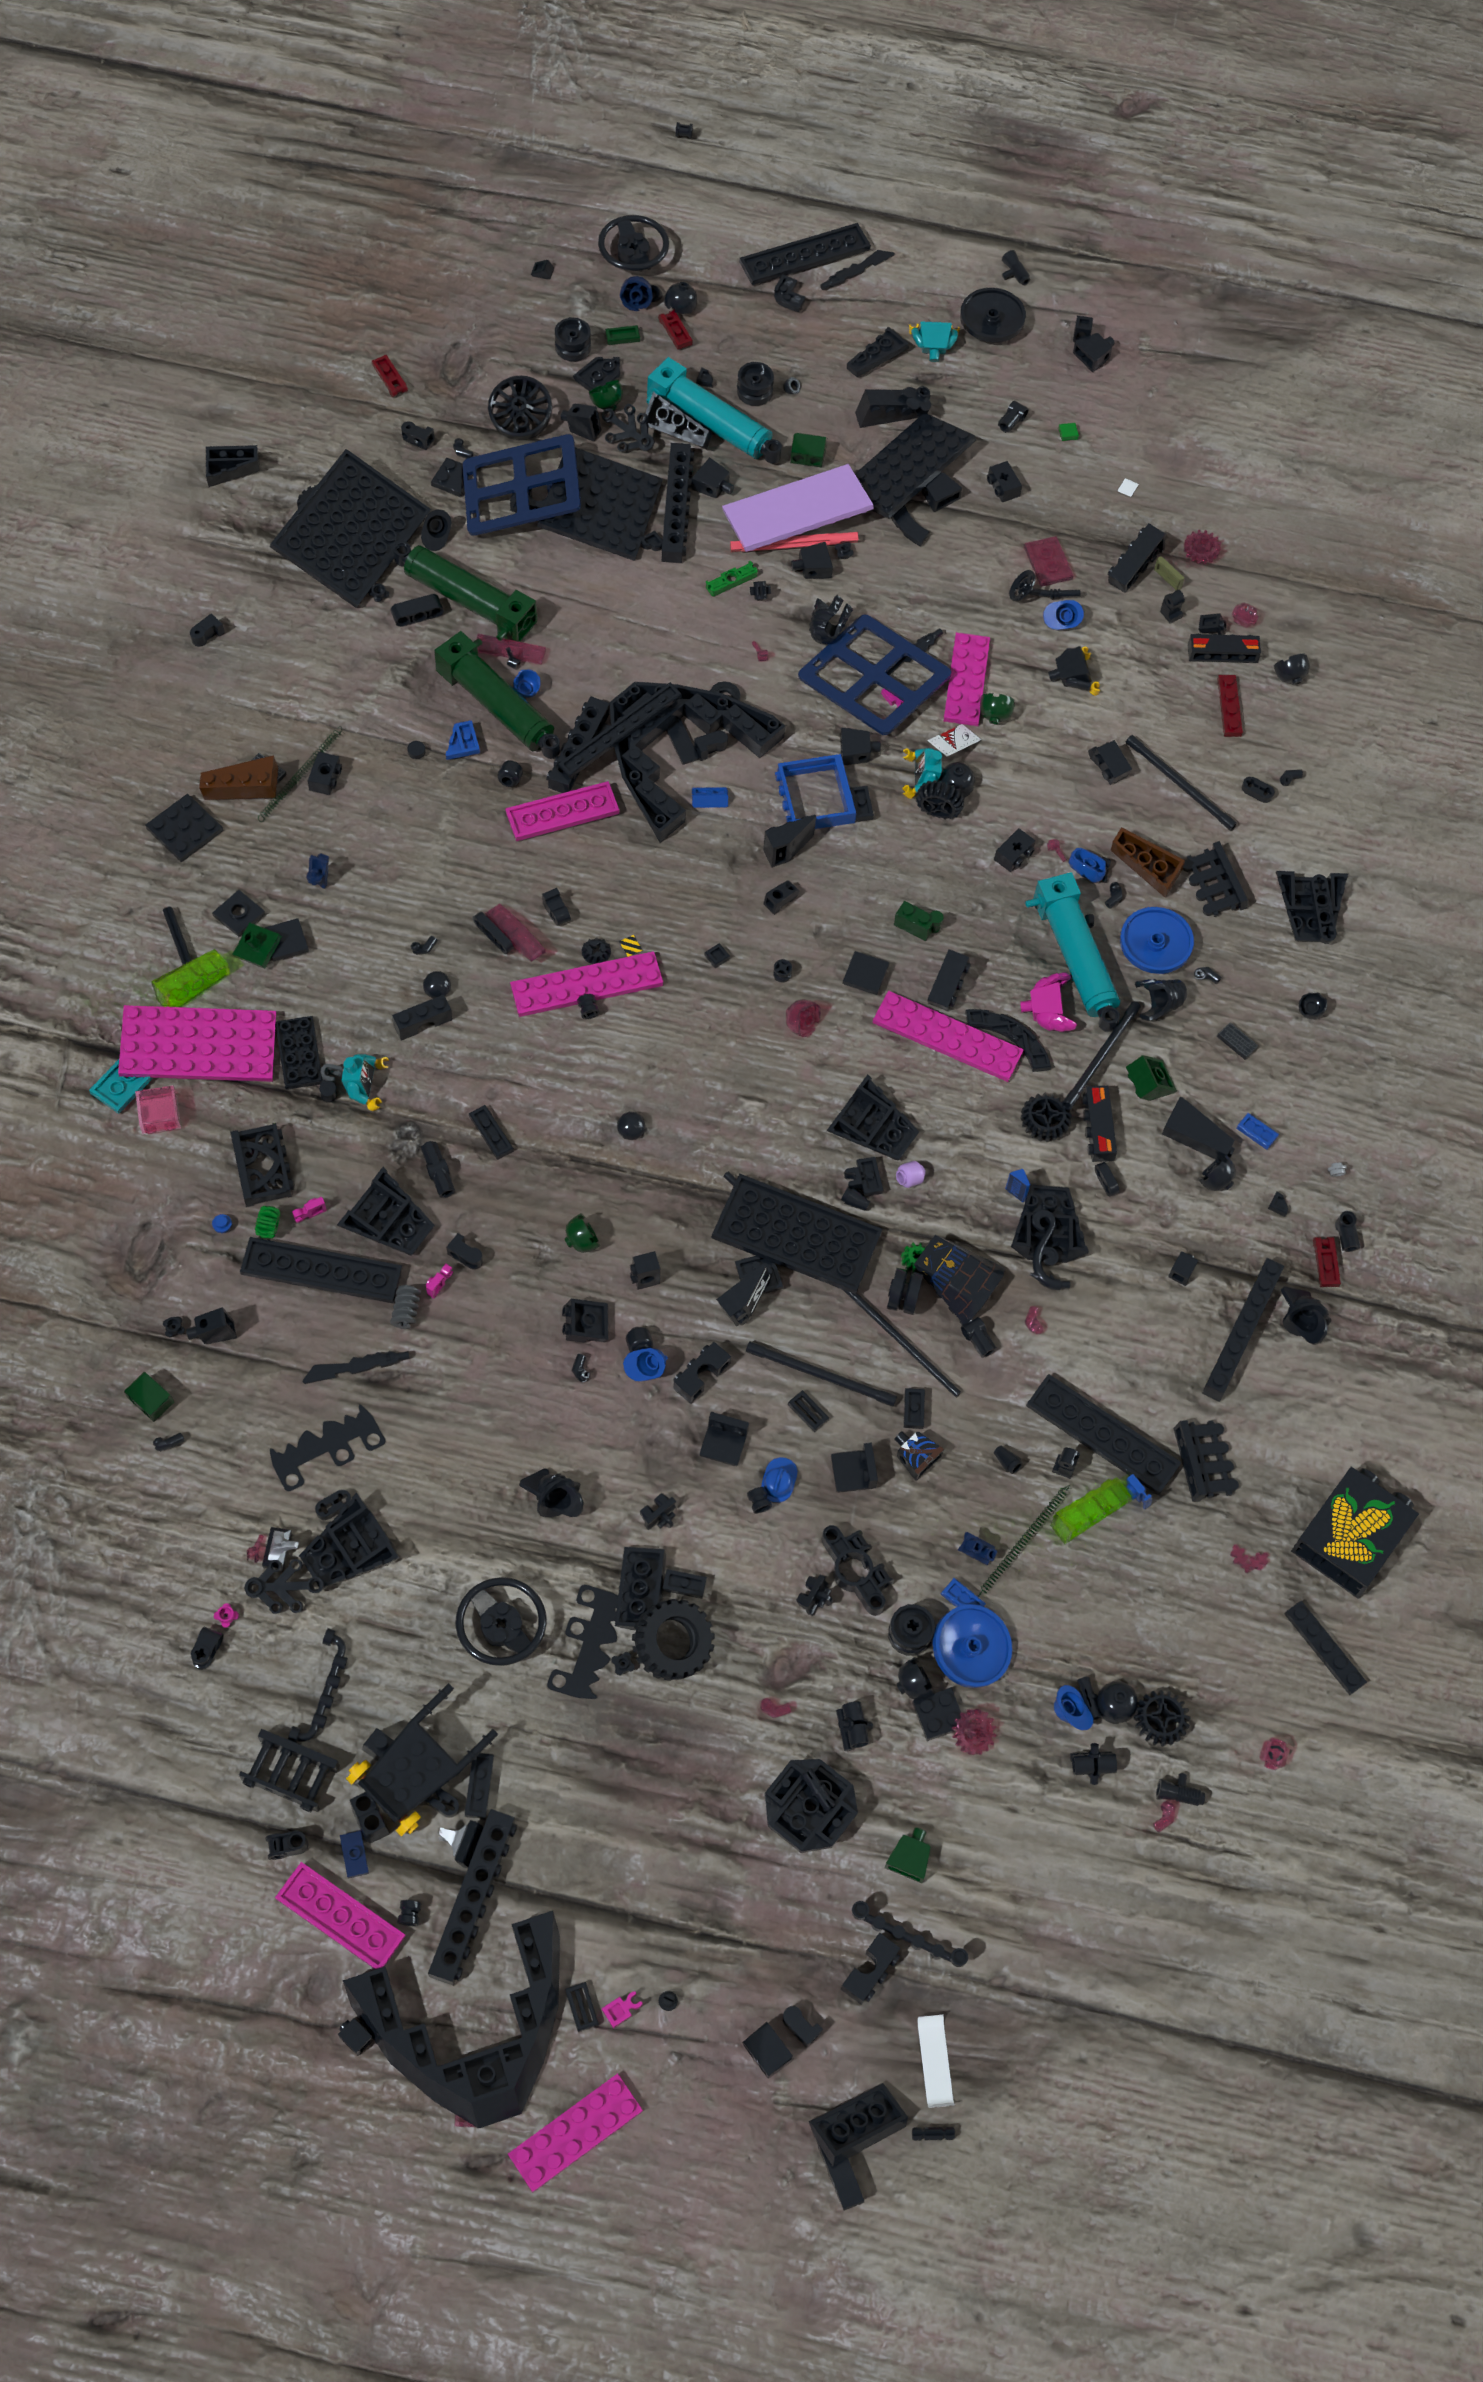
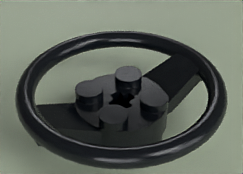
M626 215L618 217L604 226L598 238V247L603 258L611 265L627 271L643 272L646 269L650 270L665 258L669 250V237L665 229L655 220L640 215ZM631 222L645 223L660 233L663 247L659 255L653 260H649V242L643 237L642 233L635 232ZM615 226L618 227L619 232L618 260L614 259L605 248V237Z
M498 1577L485 1580L467 1592L459 1604L455 1625L461 1645L472 1657L485 1664L505 1666L524 1660L536 1650L546 1631L547 1616L541 1598L530 1586L516 1579ZM494 1586H510L523 1591L530 1597L538 1613V1629L532 1642L522 1631V1620L518 1610L506 1602L498 1603L485 1589ZM470 1602H472L481 1618L482 1635L485 1640L492 1646H505L516 1653L515 1655L508 1657L488 1656L478 1651L469 1642L464 1630V1615ZM505 1622L506 1627L504 1629L502 1627L497 1628L498 1623Z

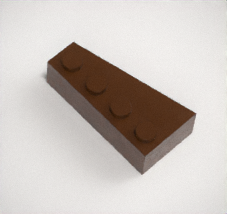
M273 755L202 772L199 789L204 800L276 798L278 765Z
M1122 827L1112 842L1111 851L1166 898L1182 872L1185 860Z

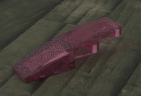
M501 904L485 913L510 939L514 948L532 962L546 952L527 928Z

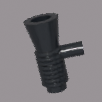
M1010 250L1006 252L1002 257V262L1010 270L1002 273L1003 279L1005 280L1014 275L1020 284H1028L1030 282V275L1019 261L1016 251Z
M1180 1773L1178 1775V1786L1161 1778L1159 1779L1156 1799L1176 1800V1802L1179 1801L1198 1806L1204 1804L1205 1793L1201 1792L1200 1789L1187 1787V1775Z

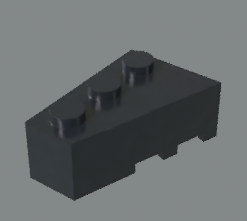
M257 445L206 447V479L208 487L260 471V456Z
M948 949L928 996V1004L949 1011L950 1007H954L957 1000L955 996L958 990L962 989L963 979L971 967L968 956Z

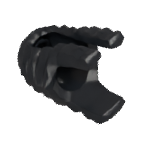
M838 595L834 597L830 606L821 599L817 598L815 609L812 612L809 624V631L811 637L817 643L826 645L835 641L851 616L853 608L846 603L838 624L833 625L829 622L839 611L844 601Z
M1148 979L1135 982L1136 988L1144 987L1150 992L1151 1009L1139 1016L1145 1021L1156 1020L1168 1012L1176 1010L1183 1005L1187 998L1186 985L1179 979L1167 981Z

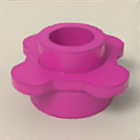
M228 1603L223 1604L214 1613V1619L219 1620L224 1628H228L230 1623L239 1617L238 1612L233 1611Z

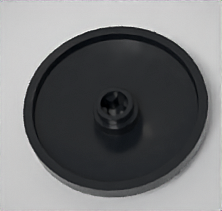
M982 288L972 292L964 299L960 311L961 323L970 335L979 340L994 343L1004 342L1017 336L1023 329L1026 318L1025 307L1021 300L1011 292L1000 288Z

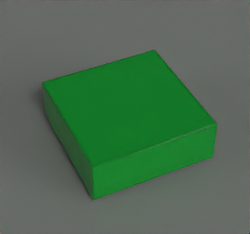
M1076 423L1059 424L1058 429L1062 441L1078 440L1079 435Z

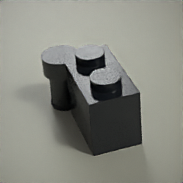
M1115 740L1088 750L1090 759L1099 766L1103 778L1110 785L1128 777L1132 771L1130 764Z

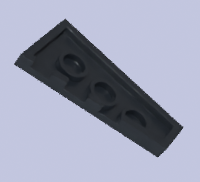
M887 327L883 335H878L874 343H869L865 351L859 352L847 363V369L853 375L859 377L909 349V343L890 327Z

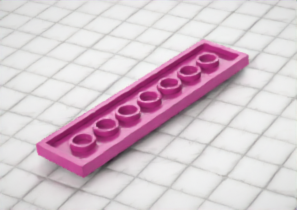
M652 951L510 982L518 1016L522 1017L578 1005L577 999L584 994H593L596 1000L661 987L663 986V980L655 953Z
M891 991L887 992L873 1019V1023L1006 1082H1009L1024 1051L1022 1048Z

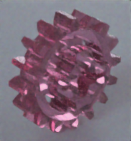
M1198 530L1197 534L1193 531L1191 535H1187L1183 551L1187 552L1186 557H1192V562L1197 560V564L1201 561L1204 564L1207 561L1212 563L1213 559H1217L1220 554L1221 542H1217L1218 537H1213V533L1207 534V530L1204 533Z
M967 1709V1713L961 1712V1719H955V1722L958 1724L957 1727H952L956 1731V1734L952 1737L958 1739L955 1745L960 1746L962 1752H968L970 1755H981L982 1750L989 1751L987 1745H994L991 1738L997 1736L993 1733L996 1726L991 1725L994 1719L987 1717L988 1713L981 1712L980 1709Z

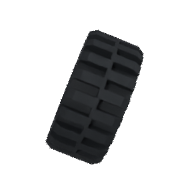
M683 1599L664 1600L649 1607L647 1611L640 1615V1620L635 1623L634 1629L636 1632L632 1634V1641H635V1646L632 1647L633 1652H637L639 1656L636 1658L638 1663H643L645 1666L643 1669L647 1673L652 1672L653 1677L658 1679L664 1678V1680L668 1681L683 1679L704 1668V1664L710 1660L711 1656L709 1654L714 1650V1645L711 1643L715 1639V1634L710 1631L713 1625L711 1621H706L705 1617H707V1614L704 1611L700 1612L698 1610L699 1606L696 1604H688L689 1602ZM669 1620L681 1623L689 1634V1650L680 1659L666 1657L660 1651L657 1644L658 1628L662 1623Z

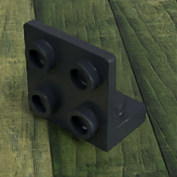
M711 1412L700 1456L737 1467L749 1431V1422Z
M872 1442L864 1443L863 1450L831 1454L837 1493L876 1488L878 1477Z

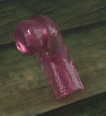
M1031 1306L1025 1319V1324L1032 1333L1041 1334L1043 1326L1036 1319L1039 1309Z
M764 1698L761 1701L760 1708L762 1712L772 1718L791 1713L789 1703L776 1706L769 1698Z
M1164 1801L1161 1804L1162 1818L1153 1823V1827L1157 1832H1161L1174 1822L1176 1809L1169 1801Z

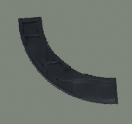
M905 505L891 517L895 526L904 533V536L921 547L929 536V531L914 521Z
M965 1010L967 1025L976 1029H985L999 1033L1010 1039L1019 1048L1024 1049L1023 1053L1029 1061L1032 1072L1051 1070V1064L1044 1047L1041 1046L1037 1037L1024 1025L1004 1014L999 1015L989 1012V1010Z

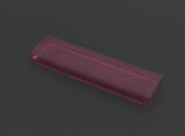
M477 635L476 639L479 638L482 641V645L478 647V652L509 658L506 648L510 647L513 656L521 661L540 665L543 663L546 647L508 639L499 641L493 636Z

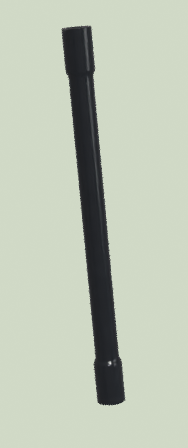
M1134 735L1128 737L1126 744L1137 753H1140L1210 812L1229 831L1236 827L1237 822L1216 807L1146 748Z
M1132 1001L1117 1026L1076 1085L1063 1100L1062 1105L1064 1108L1072 1109L1079 1099L1081 1092L1130 1021L1134 1019L1141 1009V1005L1138 1002Z
M749 1341L747 1345V1353L769 1359L894 1407L897 1396L850 1380L775 1352L760 1344Z

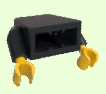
M1088 647L1067 648L1055 659L1057 669L1048 672L1051 682L1061 679L1064 687L1089 690L1092 695H1098L1100 689H1098L1100 686L1099 682L1090 683L1092 679L1086 662L1091 655L1090 652L1087 653Z

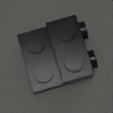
M571 1298L563 1306L562 1316L566 1317V1323L563 1324L562 1333L566 1335V1341L585 1343L587 1340L608 1341V1303Z

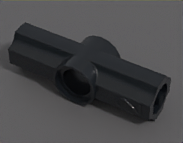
M432 1141L426 1142L421 1146V1151L426 1161L431 1181L433 1180L439 1197L448 1198L455 1193V1188L449 1176L446 1160L442 1158L438 1144Z

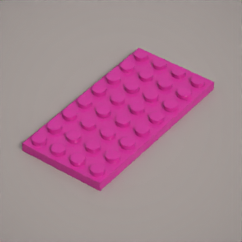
M124 1005L118 1075L119 1077L273 1082L276 1011Z

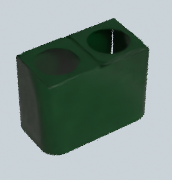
M795 433L793 435L790 463L822 468L827 448L826 437Z
M143 1372L124 1390L126 1397L153 1422L174 1403L172 1396L169 1398L170 1394L146 1372Z

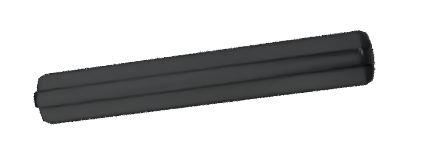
M171 906L165 907L163 913L185 970L192 969L194 965L173 908Z

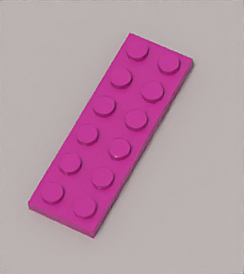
M956 632L943 722L978 726L990 637Z
M609 781L505 808V812L515 840L520 841L619 814V808Z
M302 1862L275 1897L277 1901L375 1970L385 1967L406 1937L404 1933Z
M617 2073L509 2152L508 2156L532 2193H534L641 2114L643 2110Z

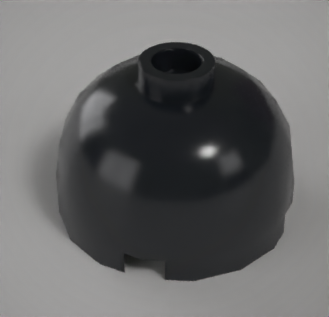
M686 282L673 284L666 292L664 304L668 309L674 308L676 313L690 314L697 306L696 291Z
M1302 653L1290 656L1286 661L1280 660L1275 663L1274 669L1282 682L1297 685L1302 683V679L1309 673L1310 664L1307 654Z
M956 762L949 764L943 769L939 782L942 781L951 786L954 785L955 789H960L965 798L973 791L975 777L969 766Z
M1226 1154L1222 1155L1223 1160L1219 1161L1216 1159L1202 1172V1175H1205L1203 1178H1198V1181L1208 1190L1220 1191L1223 1188L1228 1190L1233 1186L1234 1182L1232 1180L1236 1176V1168Z
M916 1657L908 1660L901 1666L898 1672L899 1682L896 1684L901 1694L906 1693L911 1699L922 1700L933 1695L935 1692L931 1690L933 1688L923 1667H918L917 1663L919 1661Z
M1112 1681L1104 1685L1098 1692V1698L1096 1699L1102 1718L1113 1724L1129 1721L1136 1713V1708L1138 1707V1698L1135 1690L1129 1684L1122 1681Z

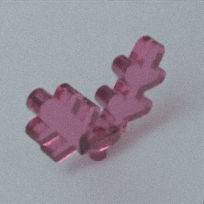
M1237 1545L1232 1547L1230 1556L1235 1557L1233 1563L1239 1564L1240 1567L1244 1568L1245 1573L1254 1569L1260 1571L1263 1568L1262 1565L1265 1566L1268 1563L1266 1560L1268 1557L1267 1553L1262 1555L1256 1553L1255 1558L1250 1557V1563H1246L1248 1556L1242 1555L1244 1549H1239Z

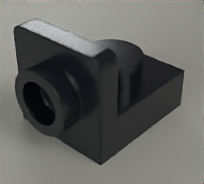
M1221 613L1200 615L1198 628L1200 633L1217 632L1218 635H1224L1227 624L1226 620H1223Z

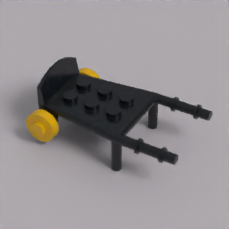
M449 1683L442 1690L439 1689V1693L426 1705H422L423 1708L408 1722L372 1768V1765L367 1760H364L361 1764L356 1762L348 1770L351 1774L346 1780L351 1785L359 1780V1787L367 1792L388 1814L394 1823L398 1821L401 1823L395 1830L401 1837L406 1832L411 1834L419 1826L416 1822L421 1816L416 1811L410 1816L407 1814L455 1776H459L461 1771L473 1759L476 1760V1756L489 1744L492 1745V1741L498 1736V1733L492 1729L486 1736L483 1735V1739L470 1751L467 1750V1754L456 1763L423 1729L419 1723L429 1713L432 1714V1710L444 1699L447 1700V1696L454 1690Z

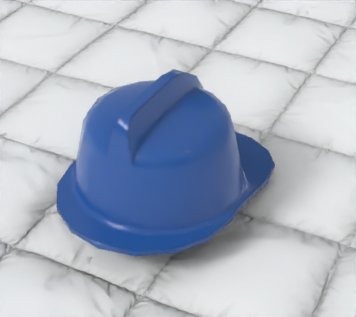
M1074 600L1050 603L1043 612L1045 624L1054 630L1076 627L1082 622L1084 617L1082 606Z
M656 1348L633 1351L624 1359V1371L629 1378L635 1381L658 1378L664 1373L668 1356H664Z
M782 1457L769 1462L761 1487H766L767 1499L771 1502L780 1503L790 1497L797 1478L796 1465L791 1460Z
M1070 1685L1060 1687L1054 1702V1711L1057 1717L1071 1724L1076 1729H1090L1093 1725V1717L1080 1692Z

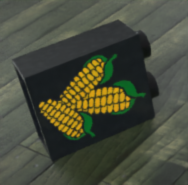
M1351 1466L1298 1539L1291 1552L1359 1599L1419 1513L1412 1509L1414 1504L1407 1496L1399 1492L1391 1494L1379 1486L1380 1481L1374 1473L1364 1468L1356 1470Z

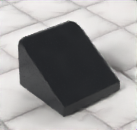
M549 260L535 262L531 275L533 277L551 279L554 267Z

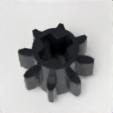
M766 581L753 582L754 587H750V595H754L755 600L767 599V594H771V585H766Z

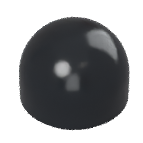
M651 285L652 292H656V296L652 298L651 302L659 301L662 297V291L658 286Z
M791 377L784 382L783 389L788 394H797L800 391V383L796 378ZM791 384L796 387V390L792 389Z

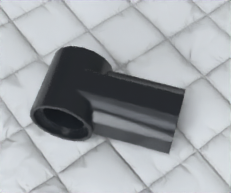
M1015 400L1012 401L1005 415L998 421L1001 431L1005 433L1010 432L1019 421L1022 422L1026 418L1029 408Z
M1351 1211L1342 1212L1335 1222V1228L1340 1236L1342 1251L1352 1252L1360 1248L1355 1225L1357 1218ZM1342 1220H1346L1349 1225L1345 1224Z
M977 1317L961 1326L962 1334L967 1341L972 1342L982 1358H986L996 1351L997 1348L987 1334L986 1326L981 1318Z

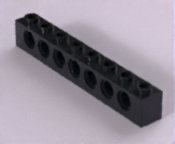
M671 443L661 562L682 563V556L686 557V546H683V543H687V532L684 531L688 529L689 519H686V515H689L690 505H687V502H690L691 492L688 491V488H691L692 478H689V475H692L693 465H690V462L694 460V451H691V444Z
M493 1809L490 1810L428 1971L430 1978L454 1986L455 1981L460 1980L463 1973V1968H460L463 1959L467 1960L471 1947L468 1946L471 1938L475 1940L479 1927L476 1925L479 1918L483 1919L487 1906L484 1905L487 1897L491 1898L495 1887L492 1885L493 1880L500 1875L502 1856L506 1858L510 1845L507 1843L510 1836L514 1837L518 1825L515 1824V1817ZM495 1832H501L503 1838L495 1841L492 1839V1835ZM493 1852L496 1857L492 1861H487L484 1859L485 1854ZM481 1872L488 1874V1878L485 1881H478L476 1876ZM471 1893L480 1894V1899L476 1902H471L468 1898ZM465 1913H470L473 1917L470 1922L464 1923L460 1920L461 1916ZM456 1934H463L465 1936L461 1943L453 1942V1937ZM450 1954L457 1957L453 1964L445 1963V1958Z

